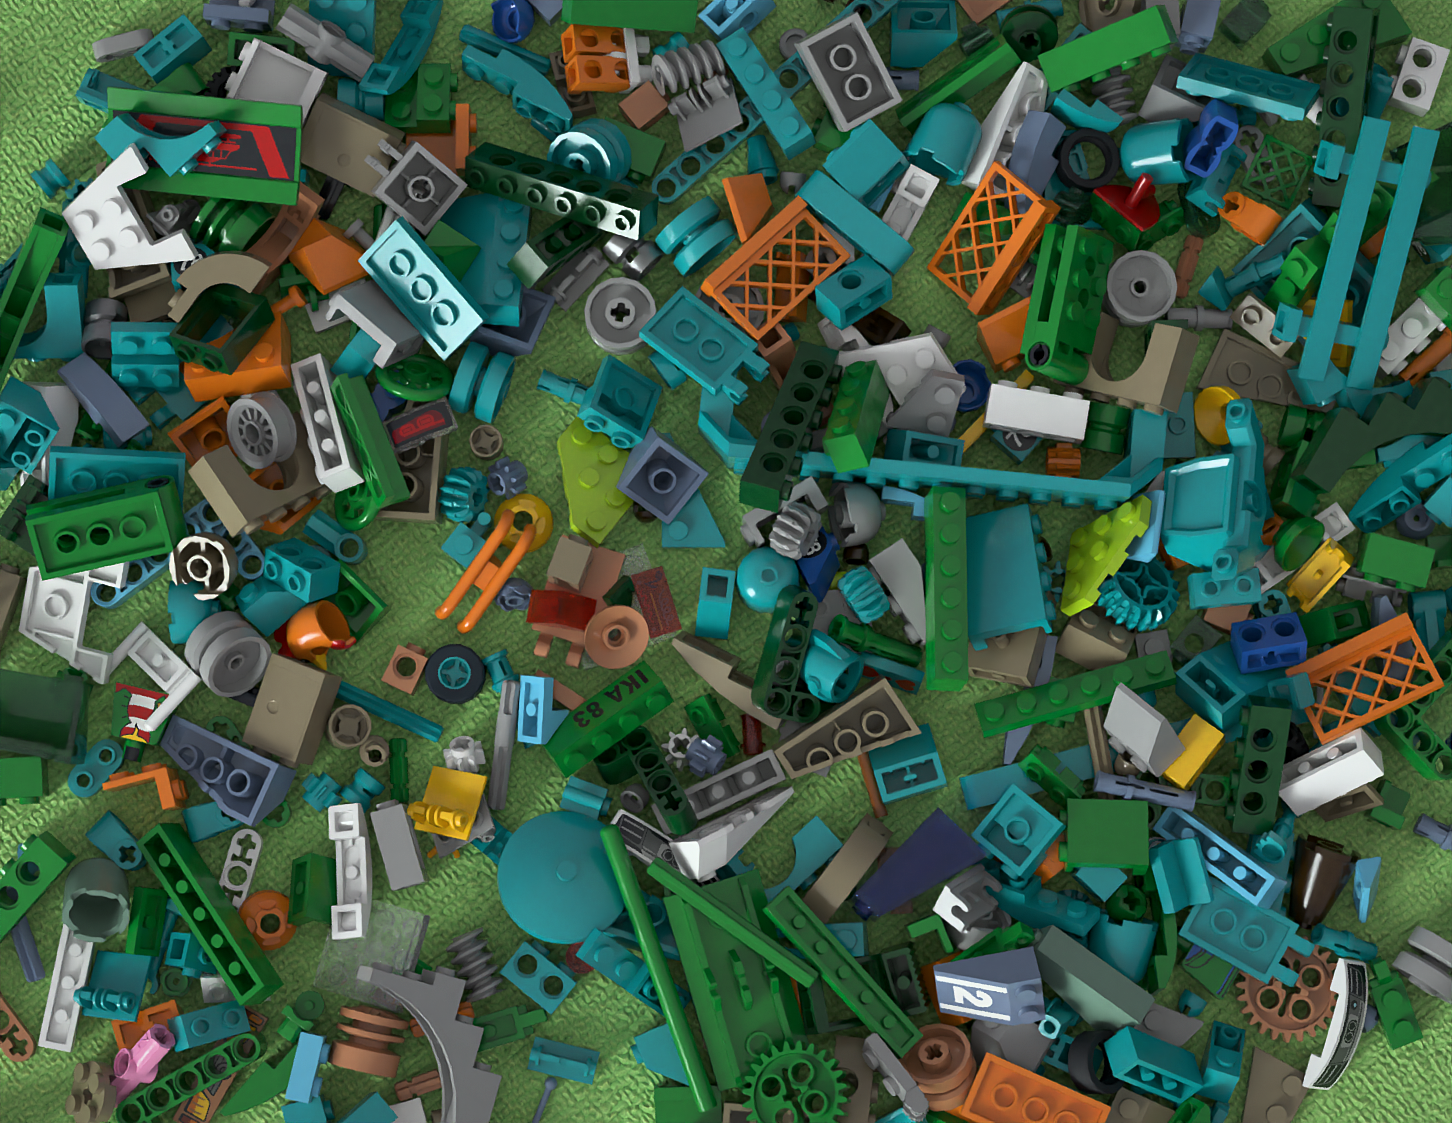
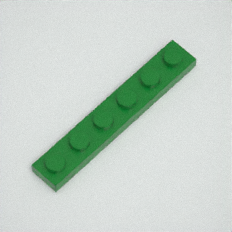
M1167 650L979 702L974 704L983 736L986 738L1111 703L1115 689L1120 683H1123L1135 694L1139 695L1175 685L1177 680Z
M790 886L784 887L762 909L872 1033L879 1035L897 1059L902 1058L923 1037V1034Z

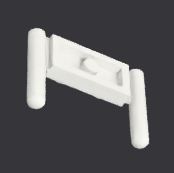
M142 621L111 653L114 655L110 674L129 655L169 694L145 721L144 725L149 731H155L202 680Z

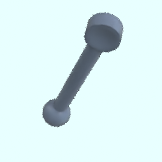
M548 1077L544 1082L546 1088L532 1123H539L550 1093L557 1087L558 1083L554 1077Z

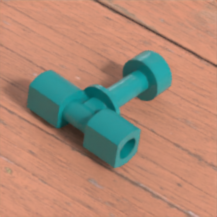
M1043 996L1046 1020L1041 1021L1038 1029L1045 1037L1056 1039L1066 1032L1068 1025L1076 1026L1084 1020L1066 1001L1061 1003L1059 997L1051 1001Z

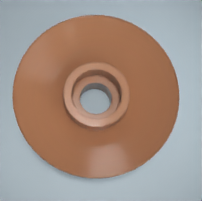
M611 605L598 611L587 624L584 634L586 651L595 663L604 668L620 669L627 667L637 661L645 651L649 639L648 625L644 617L630 606ZM618 629L615 637H608L611 630Z

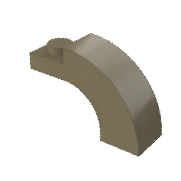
M222 251L199 259L188 267L176 280L187 289L184 292L179 288L171 298L168 305L172 307V310L168 316L179 323L200 294L206 288L215 284H234L251 293L272 263L258 255L243 251Z

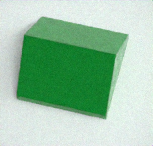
M340 559L337 561L341 563L337 593L313 602L325 600L337 606L345 616L350 636H355L357 640L354 644L356 645L391 608Z

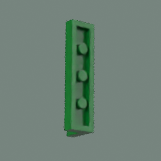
M1001 33L895 109L896 114L903 126L907 127L913 135L924 114L932 106L938 103L954 104V102H961L964 104L1022 61Z
M347 373L338 375L332 383L330 390L377 509L408 500L411 496L364 376L360 375L349 379Z

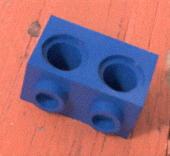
M1297 612L1231 623L1230 646L1240 674L1293 666L1306 661L1307 638Z

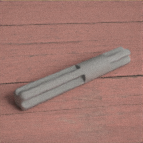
M504 680L502 684L487 803L488 808L493 810H504L506 805L520 693V682L514 680Z

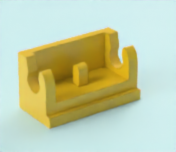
M1329 536L1286 583L1288 586L1286 590L1289 597L1293 595L1297 597L1301 602L1300 608L1308 613L1350 568L1355 557Z
M1197 714L1192 716L1178 735L1186 750L1161 774L1164 779L1179 789L1189 790L1225 743V735Z

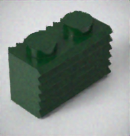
M912 941L883 948L878 954L891 1000L907 1017L926 1012L931 1003V1000L928 999L930 994L926 992L927 987L924 986L926 981L922 979L924 975L920 973L922 969L918 967L920 962L917 961L918 955L915 954L917 949L913 948L915 943Z

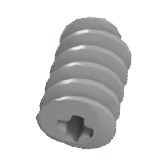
M709 39L702 41L700 45L697 43L690 44L688 49L680 47L676 52L673 50L667 51L664 56L661 54L654 55L651 63L653 81L662 96H665L666 85L672 93L677 92V82H680L684 89H688L689 78H692L697 86L701 83L702 74L706 80L713 78V71H716L719 76L725 74V66L720 52Z
M1121 66L1110 70L1111 77L1097 82L1091 88L1092 94L1099 96L1093 101L1094 103L1098 99L1124 118L1119 126L1126 125L1138 117L1137 113L1127 111L1128 108L1135 105V100L1125 99L1126 95L1133 92V88L1123 87V83L1130 80L1131 76L1121 74Z
M483 927L451 939L453 942L446 948L448 953H458L451 960V964L463 966L456 973V976L467 977L464 990L473 991L465 998L466 1002H476L506 990L496 989L503 981L502 977L491 976L498 969V965L486 963L493 956V953L481 951L488 944V940H477L476 938L484 931Z

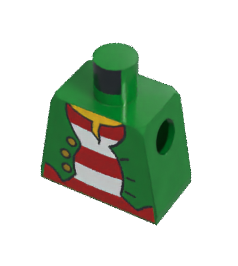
M115 682L111 735L126 739L122 754L123 759L141 763L146 744L161 747L160 742L179 705L155 731L147 730L144 723L169 694Z

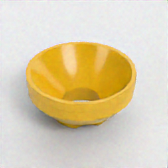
M1211 386L1203 389L1198 394L1194 403V422L1197 430L1206 441L1217 446L1230 443L1225 427L1226 405L1231 400L1241 399L1233 389L1227 386Z
M521 493L510 500L506 499L500 504L494 516V529L498 525L504 510L510 509L515 515L519 512H527L532 516V524L536 526L537 533L526 553L534 552L547 543L553 532L554 521L550 508L542 499L532 494ZM512 524L501 543L512 551L523 531L517 530Z

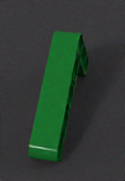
M1452 626L1428 651L1433 664H1436L1440 669V677L1444 687L1419 698L1417 703L1413 701L1395 710L1394 712L1398 717L1396 726L1391 723V713L1374 720L1377 730L1425 779L1430 781L1452 779L1451 748L1421 718L1452 683ZM1415 668L1410 683L1422 687L1434 680L1430 672ZM1397 686L1385 700L1393 701L1397 699L1402 687ZM1415 734L1418 735V737L1420 738V747L1418 750L1414 747L1413 738ZM1438 758H1440L1443 763V770L1441 771V773H1439L1436 769V761Z
M253 1030L242 1033L128 1097L118 1104L115 1116L117 1122L162 1123L159 1118L161 1114L264 1056L268 1045L265 1036ZM245 1038L253 1040L256 1045V1052L253 1056L246 1054L243 1050L242 1045ZM216 1055L223 1056L227 1061V1068L224 1072L217 1070L214 1066ZM188 1071L194 1072L198 1077L196 1088L189 1087L185 1081V1075ZM159 1087L168 1091V1104H162L157 1099L156 1094ZM130 1104H135L140 1109L141 1115L138 1121L131 1119L128 1114Z

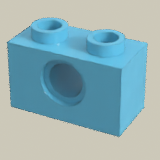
M713 0L698 17L708 31L720 42L744 27L748 34L777 6L773 0Z

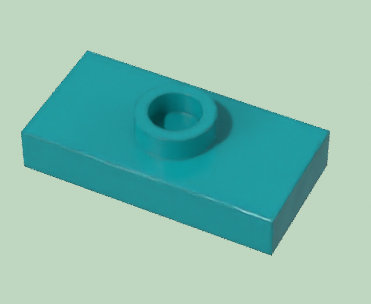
M1183 392L1178 412L1164 411L1168 412L1163 459L1196 457L1193 392Z

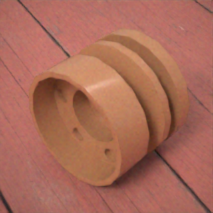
M365 1005L341 1006L339 1014L352 1018L353 1023L337 1022L336 1028L350 1035L348 1040L332 1041L328 1062L359 1072L396 1078L401 1055L387 1048L389 1043L400 1044L405 1042V1037L391 1032L392 1028L407 1030L409 1021L398 1017L393 1012Z

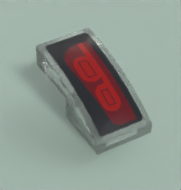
M446 397L382 422L394 454L418 447L427 440L458 429Z

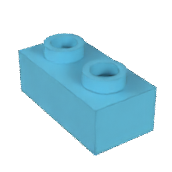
M307 1031L301 1032L285 1095L286 1099L308 1104L312 1102L313 1097H319L323 1078L318 1077L320 1065H326L331 1048L330 1044H326L327 1036Z

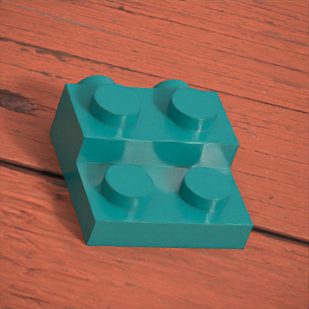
M111 322L113 381L125 391H135L139 387H154L158 391L165 392L172 387H179L180 359L175 354V349L169 337V334L178 323Z
M609 354L603 358L594 384L586 390L577 417L584 420V426L588 430L593 432L602 431L611 436L613 445L619 448H632L644 440L663 387Z
M1012 784L971 836L979 842L975 848L991 860L996 856L1004 862L1000 869L1016 881L1021 876L1027 881L1048 856L1045 852L1066 826L1016 785Z

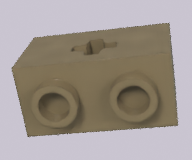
M572 534L569 535L568 539L560 536L546 573L549 583L580 594L594 558L592 547L587 545L588 540Z

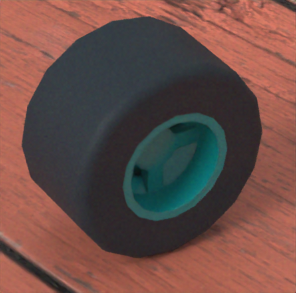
M448 644L438 648L429 657L425 667V680L430 691L438 699L449 704H463L473 700L481 692L486 681V669L481 661L482 659L471 648L462 644Z

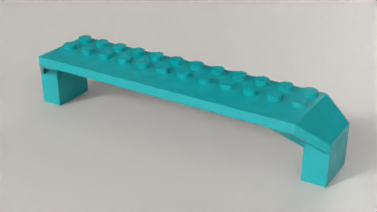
M702 386L698 433L728 469H734L735 475L742 476L757 440L733 415L734 402L722 389L715 396ZM1134 409L1130 413L1126 428L1123 461L1099 480L871 458L869 467L838 473L830 456H827L825 453L810 451L809 454L803 453L802 455L804 461L799 481L812 476L816 483L819 482L820 478L832 479V484L836 482L858 481L865 482L872 489H882L886 484L897 485L899 489L916 493L919 488L931 490L933 486L965 488L966 498L982 499L986 494L996 495V501L1013 503L1015 499L1026 498L1029 499L1028 504L1048 506V502L1055 501L1061 502L1062 508L1081 509V506L1085 504L1094 505V511L1111 512L1122 506L1162 472L1168 412H1163V415L1160 416L1146 412L1143 409Z

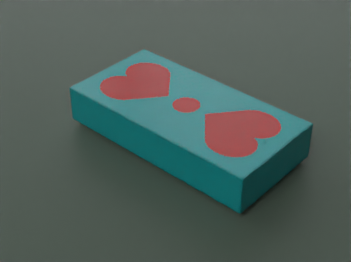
M865 651L861 653L860 656L864 659L862 677L873 680L880 674H883L891 687L917 695L925 674L924 671Z

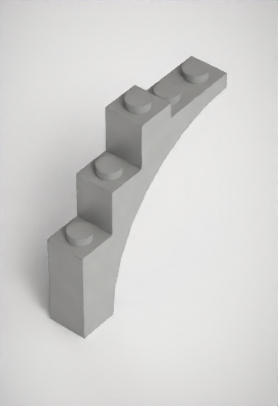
M373 962L372 968L360 965L356 978L381 988L397 999L417 1020L427 1036L438 1064L442 1087V1117L440 1123H489L502 1076L491 1073V1065L475 1061L484 1028L472 1025L474 1018L457 1014L466 980L455 978V970L436 966L435 972L423 969L421 975L403 970L402 976L392 974V966Z

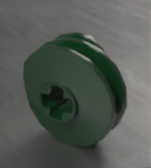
M1027 4L1016 7L1001 22L999 34H1003L1022 61L1019 64L1038 60V55L1054 49L1058 41L1056 18L1048 9L1040 5Z

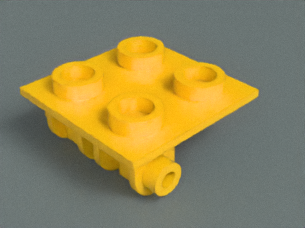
M433 766L423 800L410 803L407 808V814L416 821L414 829L468 841L488 777Z

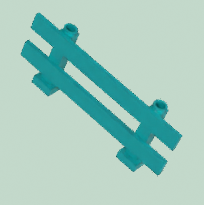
M1364 116L1355 153L1345 152V146L1321 139L1313 172L1325 178L1335 180L1338 179L1339 173L1349 176L1313 315L1303 314V310L1293 304L1279 302L1271 333L1283 341L1293 343L1296 342L1297 336L1307 337L1297 373L1298 377L1324 382L1333 344L1339 343L1355 346L1345 385L1372 391L1382 351L1388 345V328L1424 191L1431 182L1432 174L1430 169L1440 131L1413 126L1404 163L1382 159L1391 125L1389 120ZM1377 180L1397 184L1398 186L1361 325L1340 321Z

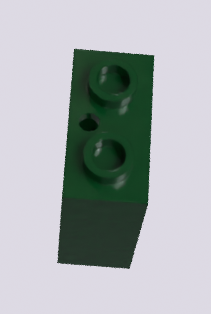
M219 283L208 287L172 330L169 337L175 349V354L182 361L205 366L213 372L219 371L232 375L275 321V317L267 297L252 292L248 293L246 290L225 283ZM221 314L243 320L221 348L200 342Z
M879 955L855 957L854 959L891 999L890 995L886 992L885 976ZM818 974V977L809 988L796 981L806 1035L822 1034L865 1025L859 1017L832 1022L828 1021L820 974Z

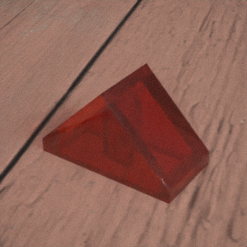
M531 590L526 623L585 632L588 622L595 615L597 600L566 591Z

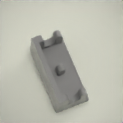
M982 864L976 865L946 884L933 908V911L960 932L993 912L999 904L993 896L987 893L986 885L992 887L996 892L1003 889L1002 885L984 870L985 867Z

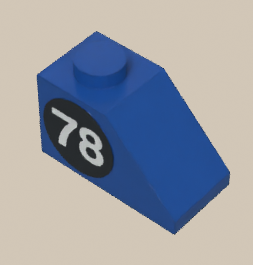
M823 526L818 531L819 537L816 538L814 546L810 547L807 555L802 556L798 560L794 559L810 593L814 594L818 603L823 601L840 566L836 554L837 551L841 550L834 533L827 534Z

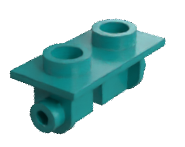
M535 1036L527 1069L592 1085L600 1052Z

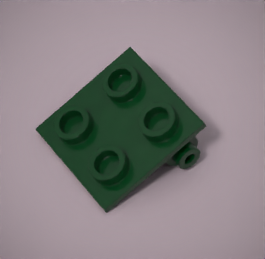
M30 474L0 518V535L35 556L25 523V516L27 515L26 505L47 501L49 486Z

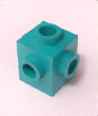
M192 930L190 933L171 932L164 965L183 969L181 975L200 979L202 973L216 974V967Z

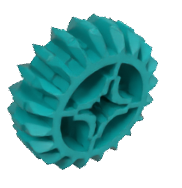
M1156 556L1148 563L1126 558L1114 576L1108 574L1103 583L1098 587L1097 590L1101 595L1098 597L1100 599L1097 606L1105 607L1107 610L1105 617L1112 615L1116 619V625L1122 622L1125 623L1127 631L1134 627L1139 632L1146 629L1152 631L1159 625L1165 624L1178 605L1177 601L1180 593L1176 590L1179 582L1171 579L1174 571L1167 570L1165 568L1166 561L1159 562Z

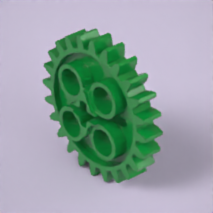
M801 1040L797 1041L795 1049L789 1041H784L783 1051L778 1046L773 1045L771 1046L772 1057L764 1053L760 1054L763 1061L762 1066L751 1064V1067L756 1072L755 1077L745 1076V1079L752 1084L751 1088L742 1090V1093L750 1096V1101L743 1103L742 1107L752 1109L753 1111L746 1117L747 1121L783 1123V1116L789 1110H792L794 1113L793 1123H805V1116L802 1110L808 1115L809 1123H839L837 1120L838 1116L845 1117L849 1115L845 1110L841 1109L842 1104L851 1103V1099L843 1096V1092L850 1089L851 1085L841 1083L840 1081L847 1075V1072L843 1070L835 1071L840 1061L835 1058L827 1061L830 1051L823 1049L818 1053V1045L811 1043L807 1050L805 1042ZM808 1064L811 1071L810 1077L805 1082H801L799 1070ZM786 1068L788 1069V1076L790 1082L787 1078H785V1075L783 1073L784 1069ZM778 1079L781 1089L778 1095L772 1097L769 1087L774 1080ZM794 1089L802 1093L797 1097L799 1103L793 1102L791 1099L796 1096ZM821 1095L824 1099V1107L820 1112L815 1113L812 1108V1102L814 1098Z

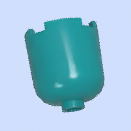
M954 102V104L938 103L932 106L924 114L903 152L905 157H910L908 160L910 165L913 164L933 176L936 174L947 178L946 185H960L982 138L981 124L971 113V108L961 102Z
M1173 118L1132 126L1125 132L1121 147H1118L1120 155L1119 167H1123L1125 174L1133 183L1137 182L1143 172L1153 177L1151 183L1153 185L1183 184L1195 180L1197 174L1184 168L1182 153L1183 142L1188 133L1193 129L1192 123L1188 118Z
M763 546L752 550L742 559L736 571L735 587L739 598L748 608L758 613H773L778 595L785 586L797 585L800 587V574L794 559L787 556L784 557L772 547Z
M1100 908V919L1089 931V945L1086 949L1136 984L1145 977L1159 923L1143 917L1142 922L1123 919L1122 924H1119L1111 919L1106 909Z

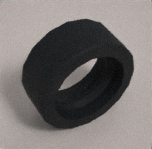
M1082 128L1067 136L1057 147L1054 157L1059 161L1055 171L1060 181L1070 190L1079 193H1092L1094 189L1109 184L1116 176L1120 165L1119 150L1114 140L1105 132L1092 128ZM1081 142H1090L1096 145L1105 158L1103 172L1094 179L1080 178L1073 172L1069 164L1071 149Z
M1084 1031L1077 1035L1071 1043L1068 1053V1070L1071 1080L1077 1089L1085 1094H1113L1121 1089L1125 1081L1113 1076L1103 1044L1116 1034L1113 1031ZM1097 1045L1101 1048L1104 1057V1070L1100 1080L1095 1075L1093 1068V1055Z

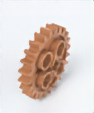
M1302 936V937H1301V938H1303V939H1305V940L1308 941V937H1306V936ZM1316 945L1310 957L1306 958L1287 947L1282 959L1286 967L1292 971L1294 961L1296 959L1299 960L1300 963L1296 970L1299 977L1294 985L1296 987L1295 993H1288L1286 997L1284 1014L1281 1017L1278 1015V1011L1286 995V991L1281 989L1283 983L1272 976L1268 984H1265L1240 970L1238 974L1244 977L1243 981L1234 983V986L1242 988L1243 993L1237 995L1235 1000L1245 1001L1246 1003L1239 1010L1240 1013L1250 1012L1252 1014L1247 1021L1248 1025L1259 1022L1260 1025L1257 1031L1259 1034H1263L1269 1028L1270 1039L1275 1040L1281 1032L1283 1041L1288 1043L1292 1033H1294L1297 1041L1301 1042L1303 1041L1304 1031L1311 1037L1316 1036L1314 1029L1316 1025L1326 1030L1327 1026L1323 1019L1325 1017L1333 1018L1334 1013L1330 1008L1331 1006L1336 1007L1337 1000L1334 999V995L1339 994L1330 990L1334 976L1332 971L1336 968L1337 962L1327 964L1326 960L1330 955L1329 951L1319 954L1317 952L1320 945ZM1307 968H1312L1317 973V981L1310 987L1306 986L1302 981V974ZM1266 989L1272 990L1276 997L1274 1005L1269 1008L1263 1007L1260 1002V995ZM1301 999L1307 1005V1013L1304 1017L1298 1019L1292 1013V1006L1294 1002Z

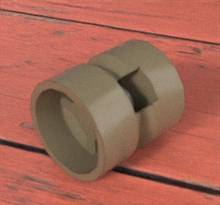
M353 704L343 705L330 713L324 735L333 747L341 750L352 749L363 744L369 737L372 729L371 719L363 708Z

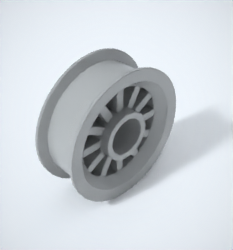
M262 391L254 394L251 398L238 399L231 405L227 415V432L234 451L243 462L253 468L263 469L270 466L273 462L285 461L293 454L297 442L296 425L289 408L278 396L271 392Z

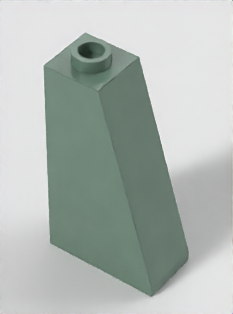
M1054 925L1042 929H1033L1035 940L1027 947L1033 946L1041 978L1092 1028L1115 1032L1126 1026L1133 1027L1141 1024L1155 1001L1151 994Z

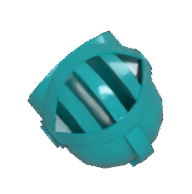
M812 629L799 675L807 684L806 687L812 695L826 702L841 703L847 700L857 687L863 673L864 659L844 645L838 644L825 633Z

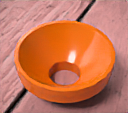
M257 891L248 896L238 910V914L264 951L281 948L292 939L296 932L297 926L287 923L289 898L279 891ZM266 914H275L279 918V927L274 932L267 933L261 929L260 922Z

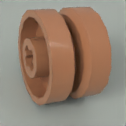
M942 1023L919 1028L918 1030L923 1034V1037L899 1059V1062L917 1083L927 1101H929L928 1110L936 1112L947 1111L963 1105L978 1072V1066L965 1033L955 1026Z

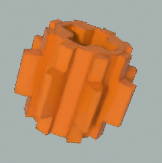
M1056 442L1055 447L1047 448L1046 475L1069 478L1079 477L1081 467L1080 448H1072V443Z

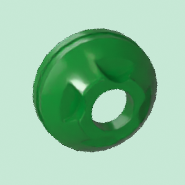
M1312 516L1293 520L1287 519L1280 525L1279 530L1272 539L1274 544V560L1280 568L1285 571H1293L1302 566L1314 554L1324 536L1325 527L1323 523Z

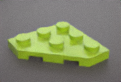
M576 416L558 438L557 449L558 455L561 458L562 479L565 497L568 499L571 529L598 549L635 503L633 499L616 487L630 453L623 448L613 445L611 439L603 433L588 430L584 426V420Z
M1142 494L1130 502H1125L1122 506L1106 515L1100 516L1084 527L1076 529L1071 534L1065 582L1062 590V612L1070 617L1096 602L1101 595L1097 590L1098 587L1103 583L1108 574L1114 576L1129 555L1125 552V549L1130 545L1135 535L1141 538L1149 527L1152 505L1150 499Z

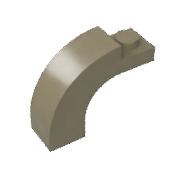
M866 813L802 899L819 920L825 924L863 877L893 834L881 821L873 818L868 813Z

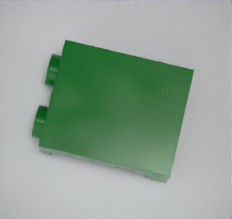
M1067 798L1064 810L1059 809L1058 820L1066 826L1064 829V841H1059L1058 850L1059 862H1065V872H1072L1073 867L1130 868L1132 869V875L1146 874L1149 867L1148 801Z

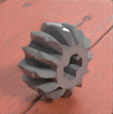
M794 501L789 506L786 505L782 513L777 515V520L772 525L773 530L769 534L770 547L784 557L787 556L795 560L807 555L810 547L814 546L816 538L819 537L818 531L822 527L820 522L821 515L815 509L803 503L800 504Z

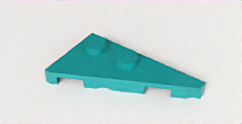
M662 433L674 442L670 433ZM698 488L669 525L662 521V548H725V541Z

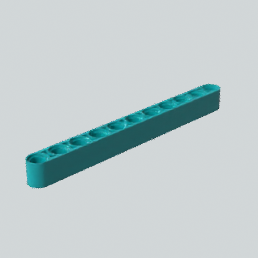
M854 0L827 25L854 12L855 9L863 7L871 13V19L863 23L868 32L903 0ZM798 51L773 72L778 81L781 75L787 72L797 76L798 83L795 87L784 88L790 99L794 98L813 81ZM748 95L739 102L741 115L748 119L749 127L743 132H737L732 129L717 136L725 143L723 151L718 154L710 153L706 148V143L687 153L684 151L658 174L652 182V193L659 195L657 192L658 185L663 181H671L676 186L675 193L672 196L662 197L659 195L658 202L660 204L670 205L678 201L765 123ZM688 159L698 161L701 166L699 172L692 176L683 173L681 168L684 161Z
M1304 709L1292 711L1291 722L1295 723V725L1310 722ZM1191 718L1170 723L1177 736ZM1239 722L1224 733L1225 743L1233 742L1236 737L1242 736L1243 726L1239 725ZM1108 743L1112 769L1115 772L1114 764L1119 753ZM1089 744L1054 753L1061 761L1055 769L1059 774L1067 766L1082 781L1095 777ZM1018 763L959 778L967 810L997 803L1012 784L1016 785L1027 795L1044 791L1036 782L1026 776L1025 772L1018 766Z

